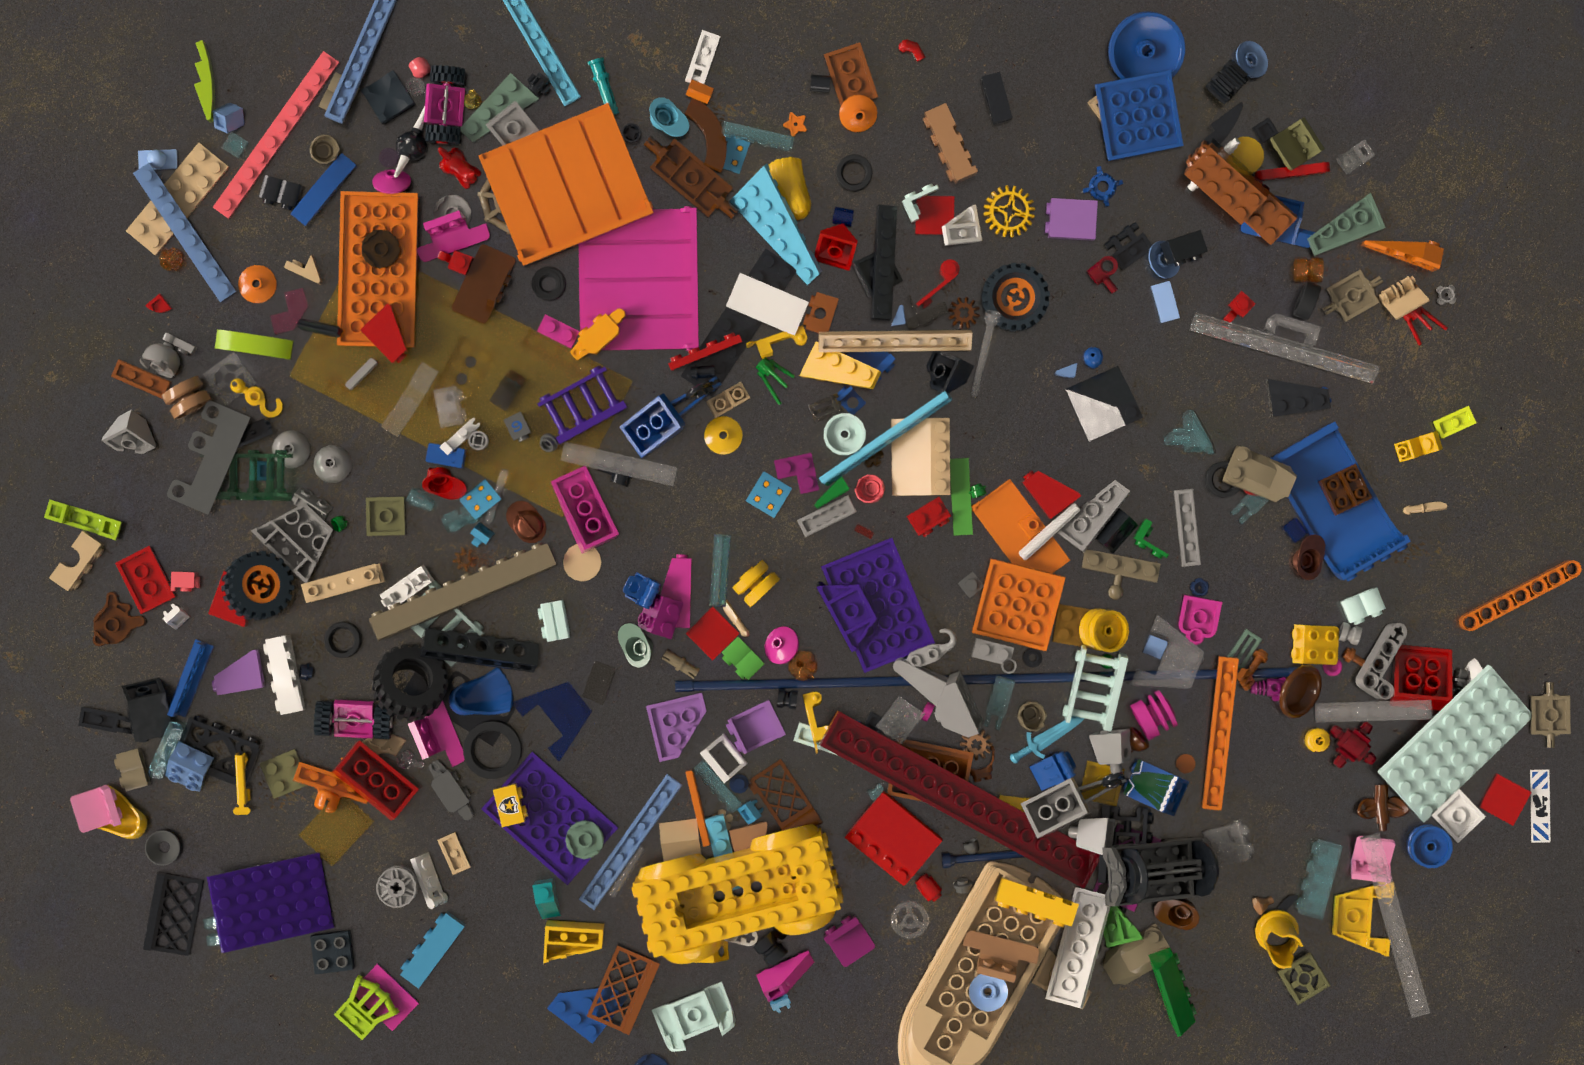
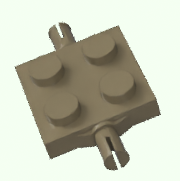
M1361 269L1326 288L1332 303L1322 308L1323 311H1326L1324 313L1327 315L1337 310L1345 322L1379 303L1375 296L1374 288L1382 284L1383 280H1380L1381 277L1378 276L1369 281L1365 278Z
M1546 682V694L1530 696L1531 734L1547 736V748H1555V736L1571 734L1570 695L1554 694V682Z

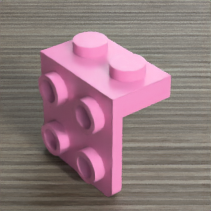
M103 785L70 798L81 832L85 833L108 824H112L114 827L121 824L120 818L123 817L120 808H116L114 802L117 800L114 789Z
M1364 836L1357 837L1351 859V879L1390 883V863L1395 848V841Z

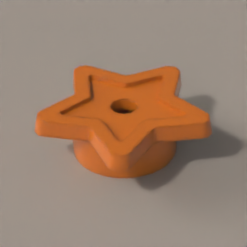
M790 112L789 121L785 122L783 127L790 129L792 137L798 132H806L807 129L803 124L806 116L797 117Z

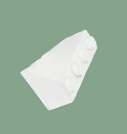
M291 635L266 639V644H263L265 655L269 656L270 662L267 663L269 674L273 675L274 681H271L273 693L276 692L277 700H275L277 712L280 711V714L283 715L306 710Z

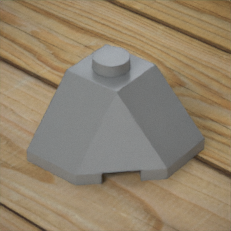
M132 410L120 415L102 437V441L116 451H124L125 448L135 450V453L144 454L156 447L146 419Z

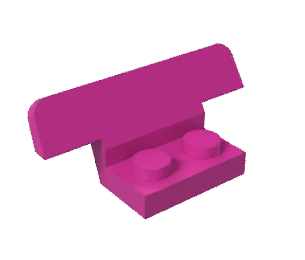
M459 210L425 222L423 225L430 234L432 243L418 247L417 253L422 261L427 262L437 258L440 251L449 254L454 252V250L457 251L487 240L490 236L488 226L485 223L469 229L464 214Z
M443 700L439 707L434 710L433 714L408 724L422 759L445 750L452 767L465 760L462 746Z

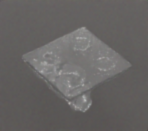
M898 696L876 727L888 737L903 744L925 713Z

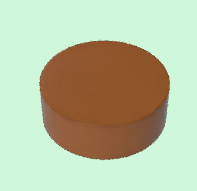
M1182 754L1176 759V767L1182 773H1190L1195 768V760L1189 754Z

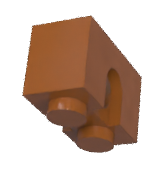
M819 292L816 293V296L812 295L809 303L812 309L810 314H806L803 325H806L805 330L817 334L819 332H829L839 299ZM819 308L826 312V316L822 319L816 318L814 314Z

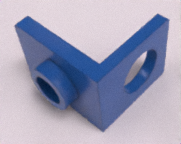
M845 386L837 393L839 395L837 401L852 415L857 413L866 404L853 390L852 386L849 388ZM849 398H857L859 404L856 408H850L847 405Z

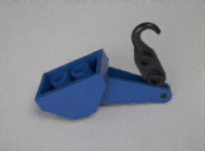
M717 376L709 381L707 379L671 402L663 393L623 423L620 429L639 456L643 458L680 433L686 426L681 417L708 394L720 387L722 383ZM695 397L696 400L678 414L674 406L686 399Z

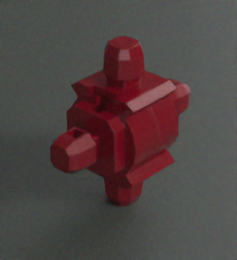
M1362 723L1359 727L1360 730L1357 728H1347L1343 731L1342 728L1336 725L1330 729V734L1334 738H1338L1335 742L1338 746L1335 751L1340 755H1337L1333 761L1336 767H1344L1347 763L1346 760L1349 762H1354L1355 760L1360 762L1363 759L1364 762L1370 765L1376 761V756L1372 752H1368L1371 748L1368 744L1371 739L1366 735H1369L1373 728L1370 723Z

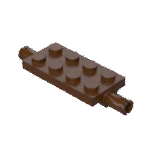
M653 136L648 138L653 145L646 141L644 146L651 150L657 158L651 165V170L708 218L718 208L729 216L730 219L734 218L735 215L731 211L737 214L739 209L726 200L727 195L733 189L732 186L708 166L703 165L704 163L675 138L668 146L661 145Z

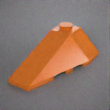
M1365 240L1361 244V246L1432 272L1440 269L1444 249L1439 247L1440 244L1434 241L1427 243Z

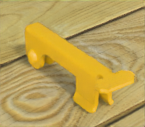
M803 325L798 327L795 336L784 331L754 342L749 341L746 343V348L756 344L761 358L764 359L765 357L773 356L770 344L792 338L797 345L802 346L807 342V335Z
M819 692L803 694V700L815 751L818 754L816 743L821 742L829 726L817 728L813 708L821 704L822 696Z
M236 753L237 804L239 805V807L233 809L235 815H248L251 812L249 807H244V804L250 801V789H246L245 766L248 761L246 753L242 755Z

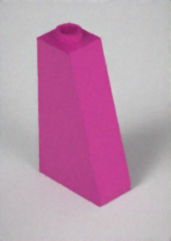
M676 554V558L671 560L661 595L683 602L675 628H690L692 559L688 558V555Z

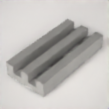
M370 358L345 383V386L349 390H353L379 363L374 358Z

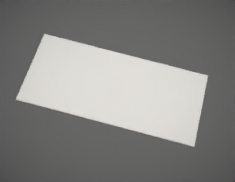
M740 273L726 307L795 336L809 302Z

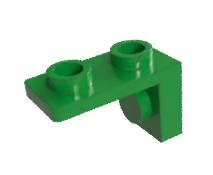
M1144 519L1133 537L1136 540L1135 544L1144 550L1146 547L1153 550L1151 554L1159 559H1162V557L1168 558L1169 554L1143 539L1144 536L1148 538L1153 530V527H1151L1153 522Z

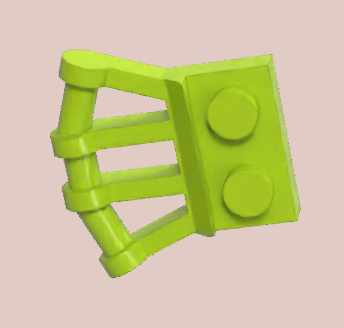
M358 975L350 997L334 1015L363 1040L379 1022L398 1014L400 1011L398 1007L395 1008L389 996L390 994L387 991L385 993L377 982L373 983ZM359 986L370 989L359 1002L355 999ZM375 993L380 999L368 1011L363 1004ZM384 1002L389 1012L375 1017L373 1013Z

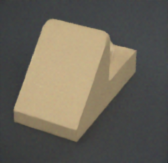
M310 256L305 268H302L304 264L294 259L292 263L286 262L284 268L320 285L323 281L314 256Z

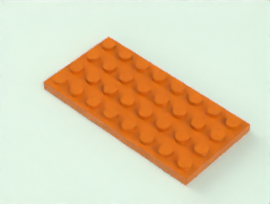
M341 191L337 326L342 328L343 332L341 337L337 338V346L376 347L360 329L389 303L393 307L406 346L415 348L418 193L387 194L382 192ZM374 230L389 231L397 238L400 244L398 259L387 268L379 269L372 267L362 256V242L367 234Z

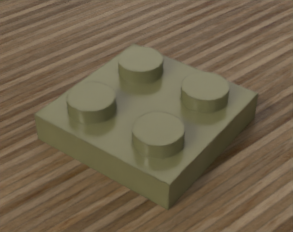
M405 497L366 498L367 536L406 535Z
M296 749L259 763L274 799L307 786L293 781L298 763L301 762Z

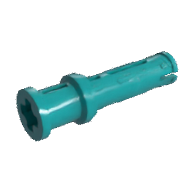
M604 57L591 60L587 63L591 66L594 75L593 81L597 82L603 103H609L613 115H616L619 111L608 78L610 75L606 72L603 63Z

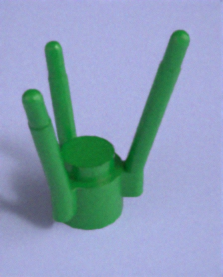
M765 357L756 366V369L759 371L757 374L762 378L777 404L781 405V401L766 376L772 375L780 384L788 388V385L774 372L776 370L774 367L792 378H795V375L777 364L773 359L769 360Z

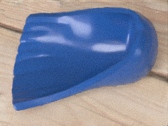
M496 667L484 676L454 688L449 695V704L451 709L459 715H495L506 713L513 706L512 688L502 670Z

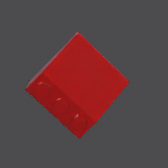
M1401 645L1393 658L1391 684L1394 687V695L1390 698V706L1442 710L1452 700V650Z

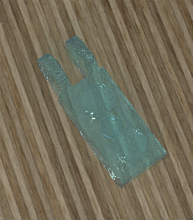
M1247 494L1231 513L1235 515L1246 506L1249 511L1239 520L1243 524L1250 516L1255 515L1269 500Z
M996 676L986 710L985 727H988L990 724L991 715H996L998 719L995 723V729L1000 730L1002 720L1007 712L1015 680Z

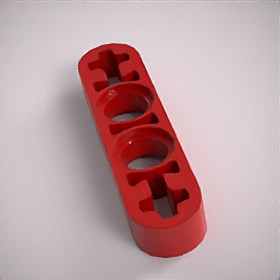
M1322 162L1299 165L1293 170H1289L1287 167L1255 171V175L1261 181L1322 174L1331 171L1330 163Z

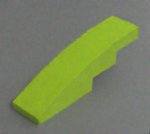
M201 40L196 42V46L202 61L195 63L201 82L194 84L207 121L213 122L212 111L215 110V82L206 43Z

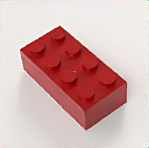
M360 740L353 745L332 771L391 821L399 815L419 790Z

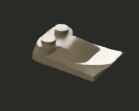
M1237 445L1222 482L1276 503L1282 498L1289 497L1297 475L1290 466L1253 452L1247 447Z
M1156 923L1140 931L1144 939L1114 946L1105 951V960L1102 965L1113 984L1126 985L1151 971L1153 968L1148 955L1169 948Z

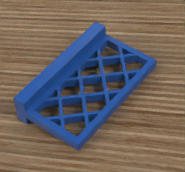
M195 639L169 705L167 715L171 717L178 715L187 717L214 649L213 645Z

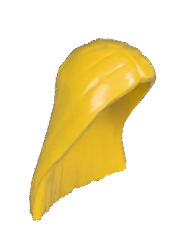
M794 157L774 160V162L768 164L769 172L772 178L777 181V188L781 196L785 197L796 221L802 220L808 216L811 210V199L803 174L802 161Z
M114 789L117 800L114 802L116 808H120L123 817L120 818L121 824L115 827L112 824H108L97 829L126 839L141 837L147 828L146 816L135 808L123 794Z

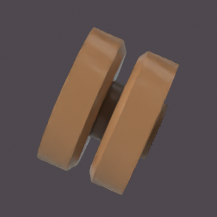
M199 376L189 378L162 394L161 397L166 405L175 404L170 410L175 420L199 410L207 401L212 400L208 391L202 390L197 392L203 386Z

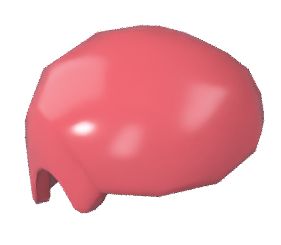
M869 474L861 477L855 488L857 498L864 503L870 504L878 502L885 491L882 479L876 475Z

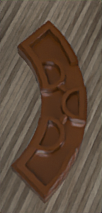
M692 98L684 115L696 123L704 133L707 152L703 165L721 173L727 152L723 128L715 114L704 103Z

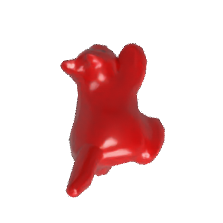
M442 147L438 148V152L443 157L439 163L440 169L444 173L454 175L462 187L469 189L470 184L475 183L477 176L481 175V171L466 161L463 151L459 148H452L449 152Z

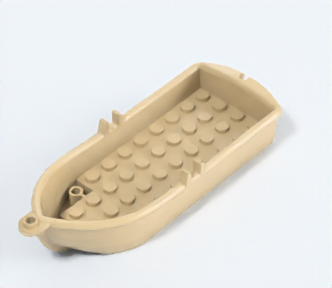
M990 861L984 866L904 1011L898 1035L900 1065H980L986 1059L1060 929V926L1053 924L1054 920L1046 918V921L1034 918L1035 914L1028 912L1025 915L1016 912V907L1010 906L1007 909L998 906L999 902L995 900L1001 878L1063 898L1053 887L1039 877H1036L1034 883H1029L1028 878L1031 873L1010 864ZM968 931H976L1035 946L1039 950L1037 964L1019 960L1016 968L1015 982L1004 980L1008 988V996L1003 1006L995 1011H982L975 1007L970 1000V984L979 975L977 973V962L980 950L963 946V941ZM986 988L984 993L990 995L991 989Z

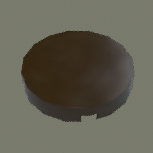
M374 230L367 234L362 242V256L372 267L379 269L387 268L393 265L399 257L400 244L397 238L389 231Z

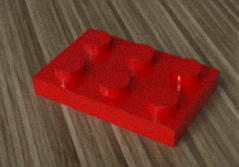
M151 546L115 563L140 614H144L176 597L174 591H171V585Z

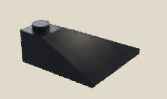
M1118 366L1065 389L1088 442L1143 418Z

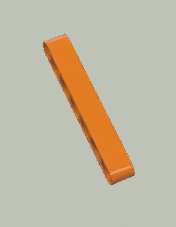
M1564 561L1463 614L1459 618V626L1467 631L1476 630L1580 575L1582 567L1577 561ZM1571 563L1575 566L1573 574H1569L1567 571V567ZM1555 572L1558 575V580L1552 583L1550 575ZM1536 581L1541 584V589L1538 592L1533 589V584ZM1519 590L1524 593V598L1521 601L1516 598V593ZM1502 599L1507 601V607L1504 610L1499 607V602ZM1488 608L1490 616L1485 619L1482 616V611ZM1467 617L1473 619V625L1469 628L1465 625Z

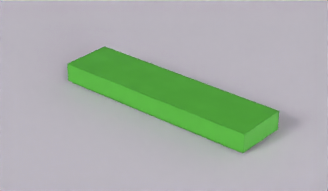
M969 458L950 459L954 536L973 535L971 494H969Z

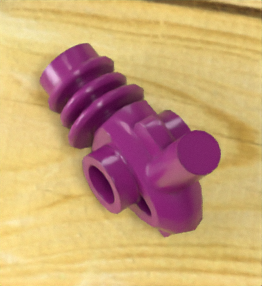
M1269 678L1266 680V684L1265 680H1262V684L1261 681L1258 684L1255 681L1250 688L1251 694L1257 695L1259 693L1261 695L1262 692L1263 696H1265L1266 691L1267 696L1272 697L1273 701H1278L1286 678Z

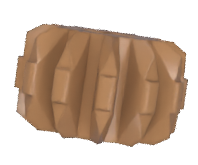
M984 729L980 735L977 734L969 738L962 735V738L967 741L960 742V746H967L963 751L974 752L975 761L978 760V754L983 759L986 758L983 752L991 753L986 746H993L992 742H986L991 738L990 735L983 738L986 732ZM974 739L977 741L981 740V744H979L981 747L979 749L971 747Z

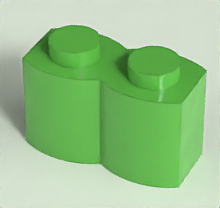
M739 636L722 651L724 655L722 659L729 666L733 664L737 668L735 672L742 679L746 677L749 680L765 664Z

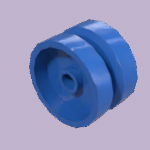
M1424 824L1414 828L1406 841V848L1410 858L1426 868H1438L1444 865L1450 859L1453 851L1449 834L1431 824ZM1429 843L1432 845L1431 849L1427 848Z

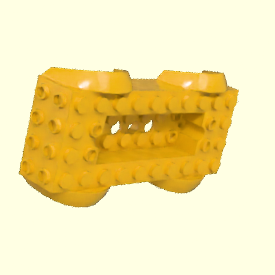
M809 824L752 839L750 848L706 859L700 853L641 868L633 882L632 892L634 898H638L637 911L639 916H643L642 929L644 935L648 934L647 947L649 953L653 952L654 958L663 956L671 963L688 964L712 956L722 947L724 939L775 927L779 932L787 935L806 934L824 927L832 920L836 910L841 909V903H844L841 887L837 888L839 884L836 869L832 870V866H834L832 852L827 851V848H829L827 834L822 833V829L814 824ZM755 881L762 884V889L759 892H754L751 889V884ZM740 886L744 892L742 895L736 896L733 894V888ZM717 891H722L725 894V899L721 902L714 899V894Z

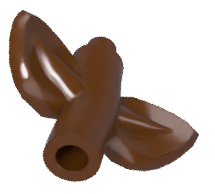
M1388 784L1375 785L1374 799L1366 798L1362 800L1357 809V814L1364 819L1376 817L1379 831H1387V823H1390L1389 817L1398 818L1410 812L1409 806L1400 797H1388Z

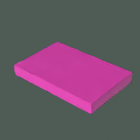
M378 963L363 978L373 983L377 982L385 993L387 991L390 994L389 996L395 1008L398 1007L400 1011L398 1014L382 1021L392 1031L419 1004ZM359 986L356 997L361 1000L370 989ZM373 993L364 1005L370 1010L380 998ZM384 1002L374 1012L377 1017L389 1012Z

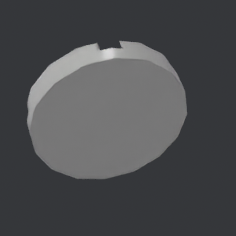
M448 195L442 197L436 203L433 215L434 219L459 210L464 214L469 225L472 218V210L464 198L458 195Z

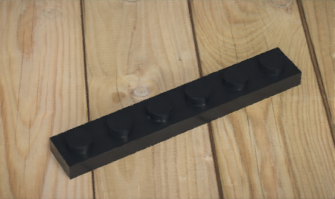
M880 204L877 206L871 319L888 321L892 319L897 206Z

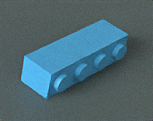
M448 911L445 915L442 913L435 921L437 926L434 930L429 929L423 937L426 941L422 946L420 944L416 946L412 952L414 954L412 960L409 961L407 959L400 968L403 970L400 975L418 989L466 926V924Z

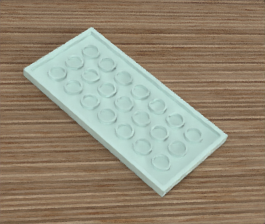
M1487 665L1377 772L1419 819L1425 822L1431 817L1432 813L1460 789L1531 720V712L1490 665Z

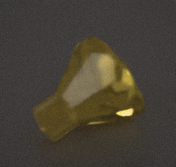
M470 89L468 94L464 96V106L469 109L478 108L482 103L480 95L474 89Z

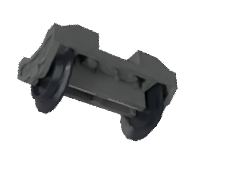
M1178 838L1162 840V842L1121 844L1102 847L1103 858L1108 867L1109 887L1105 895L1106 906L1134 905L1210 896L1219 878L1218 860L1207 838Z

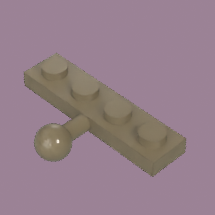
M1087 549L1084 552L1081 568L1115 575L1114 585L1109 588L1108 594L1110 598L1119 600L1124 594V590L1121 587L1123 577L1157 583L1161 564Z

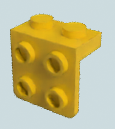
M1294 624L1292 632L1294 641L1291 652L1293 663L1337 664L1338 627Z

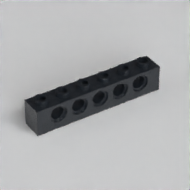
M431 627L425 628L423 632L420 657L534 673L538 666L539 644H534L532 641L519 642L512 638L498 639L490 635L485 637L477 636L475 633L462 634L455 630L441 631L438 628ZM438 641H443L446 646H441ZM457 644H462L465 648L461 649ZM480 646L484 651H479L476 647ZM495 649L501 650L503 654H498ZM514 652H519L522 656L518 657Z

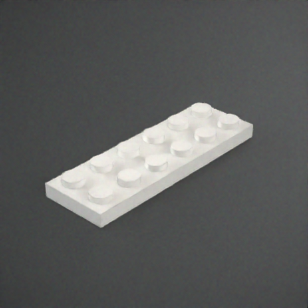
M1075 887L1072 901L1079 904L1072 927L1068 925L1064 927L1045 999L1083 1009L1110 906L1105 905V894Z

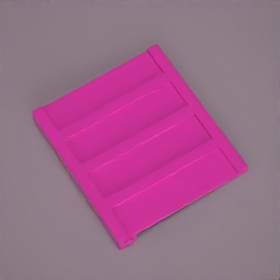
M685 206L680 209H652L654 214L579 244L580 331L586 326L590 328L594 324L593 320L599 314L604 315L606 313L609 316L617 308L623 309L625 312V318L617 325L620 328V334L602 350L686 349V351L699 347L697 208Z

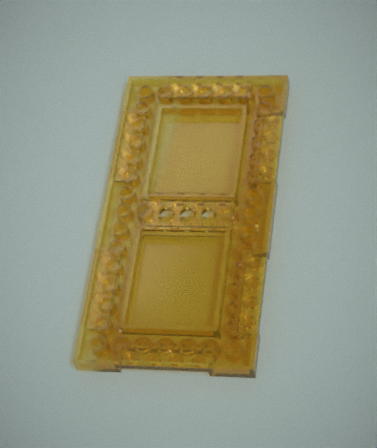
M417 270L415 348L407 347L408 351L405 353L407 357L400 364L397 362L395 364L391 363L377 347L337 346V337L312 333L289 377L427 448L429 443L442 445L444 442H447L470 419L475 418L473 424L480 423V427L476 431L486 433L489 438V444L484 450L473 449L469 445L468 439L458 448L467 450L464 467L561 517H564V512L551 481L585 465L588 469L616 416L614 415L563 444H559L555 451H544L540 447L541 437L546 433L557 437L559 436V430L546 406H538L537 403L541 402L539 398L548 393L552 396L590 375V370L600 365L603 368L605 366L586 356L577 361L570 353L572 349L493 309L486 324H481L452 311V304L459 291ZM338 285L319 320L321 323L337 326ZM470 356L476 359L475 366L471 368L465 364L466 359ZM370 358H374L379 364L353 390H349L345 383ZM606 367L608 371L604 372L603 376L615 398L621 402L625 399L633 381ZM463 373L467 376V382L460 385L457 382V376ZM596 377L586 382L598 407L602 408L603 411L610 408V403ZM577 387L571 390L569 394L582 418L586 420L592 418L593 412L580 388ZM454 390L458 393L459 397L456 401L451 402L448 399V393ZM560 396L553 400L552 403L565 427H568L569 430L576 427V421L563 397ZM521 411L532 433L529 434L530 438L519 443L518 440L513 441L504 419Z

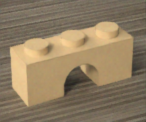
M82 531L71 546L80 555L79 563L74 567H70L66 563L60 562L49 578L67 591L76 590L82 582L80 578L83 574H88L93 567L92 561L95 558L98 559L103 553L104 549L102 547L104 543L87 531Z

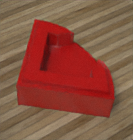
M162 294L157 295L145 305L148 309L157 313H165L173 309Z

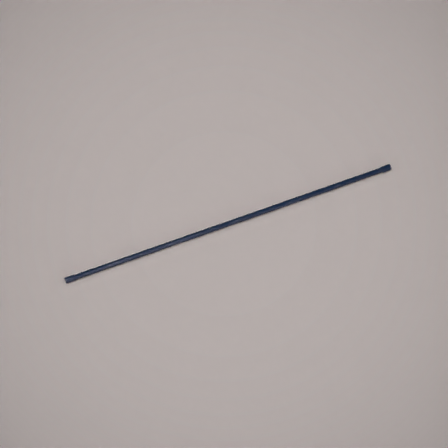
M1300 666L1257 668L1252 677H1288ZM1217 669L1125 671L1123 681L1216 679ZM1086 672L1105 677L1114 676V672ZM1075 673L962 676L967 685L1073 682ZM902 676L723 681L681 680L675 681V692L912 685ZM1080 679V682H1091V681H1086V680H1081V679Z

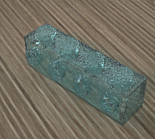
M1319 838L1317 842L1313 843L1311 853H1314L1312 861H1308L1306 871L1309 873L1301 886V890H1304L1302 898H1298L1296 905L1299 914L1323 920L1343 848L1342 845Z

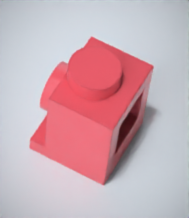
M171 572V591H178V587H180V591H192V588H200L198 572Z

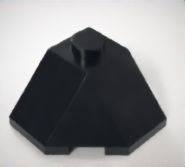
M933 351L926 365L927 371L931 375V388L941 393L944 391L950 393L966 384L974 368V365L943 351Z

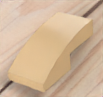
M739 382L709 399L706 403L713 416L717 418L750 399V396L742 382Z

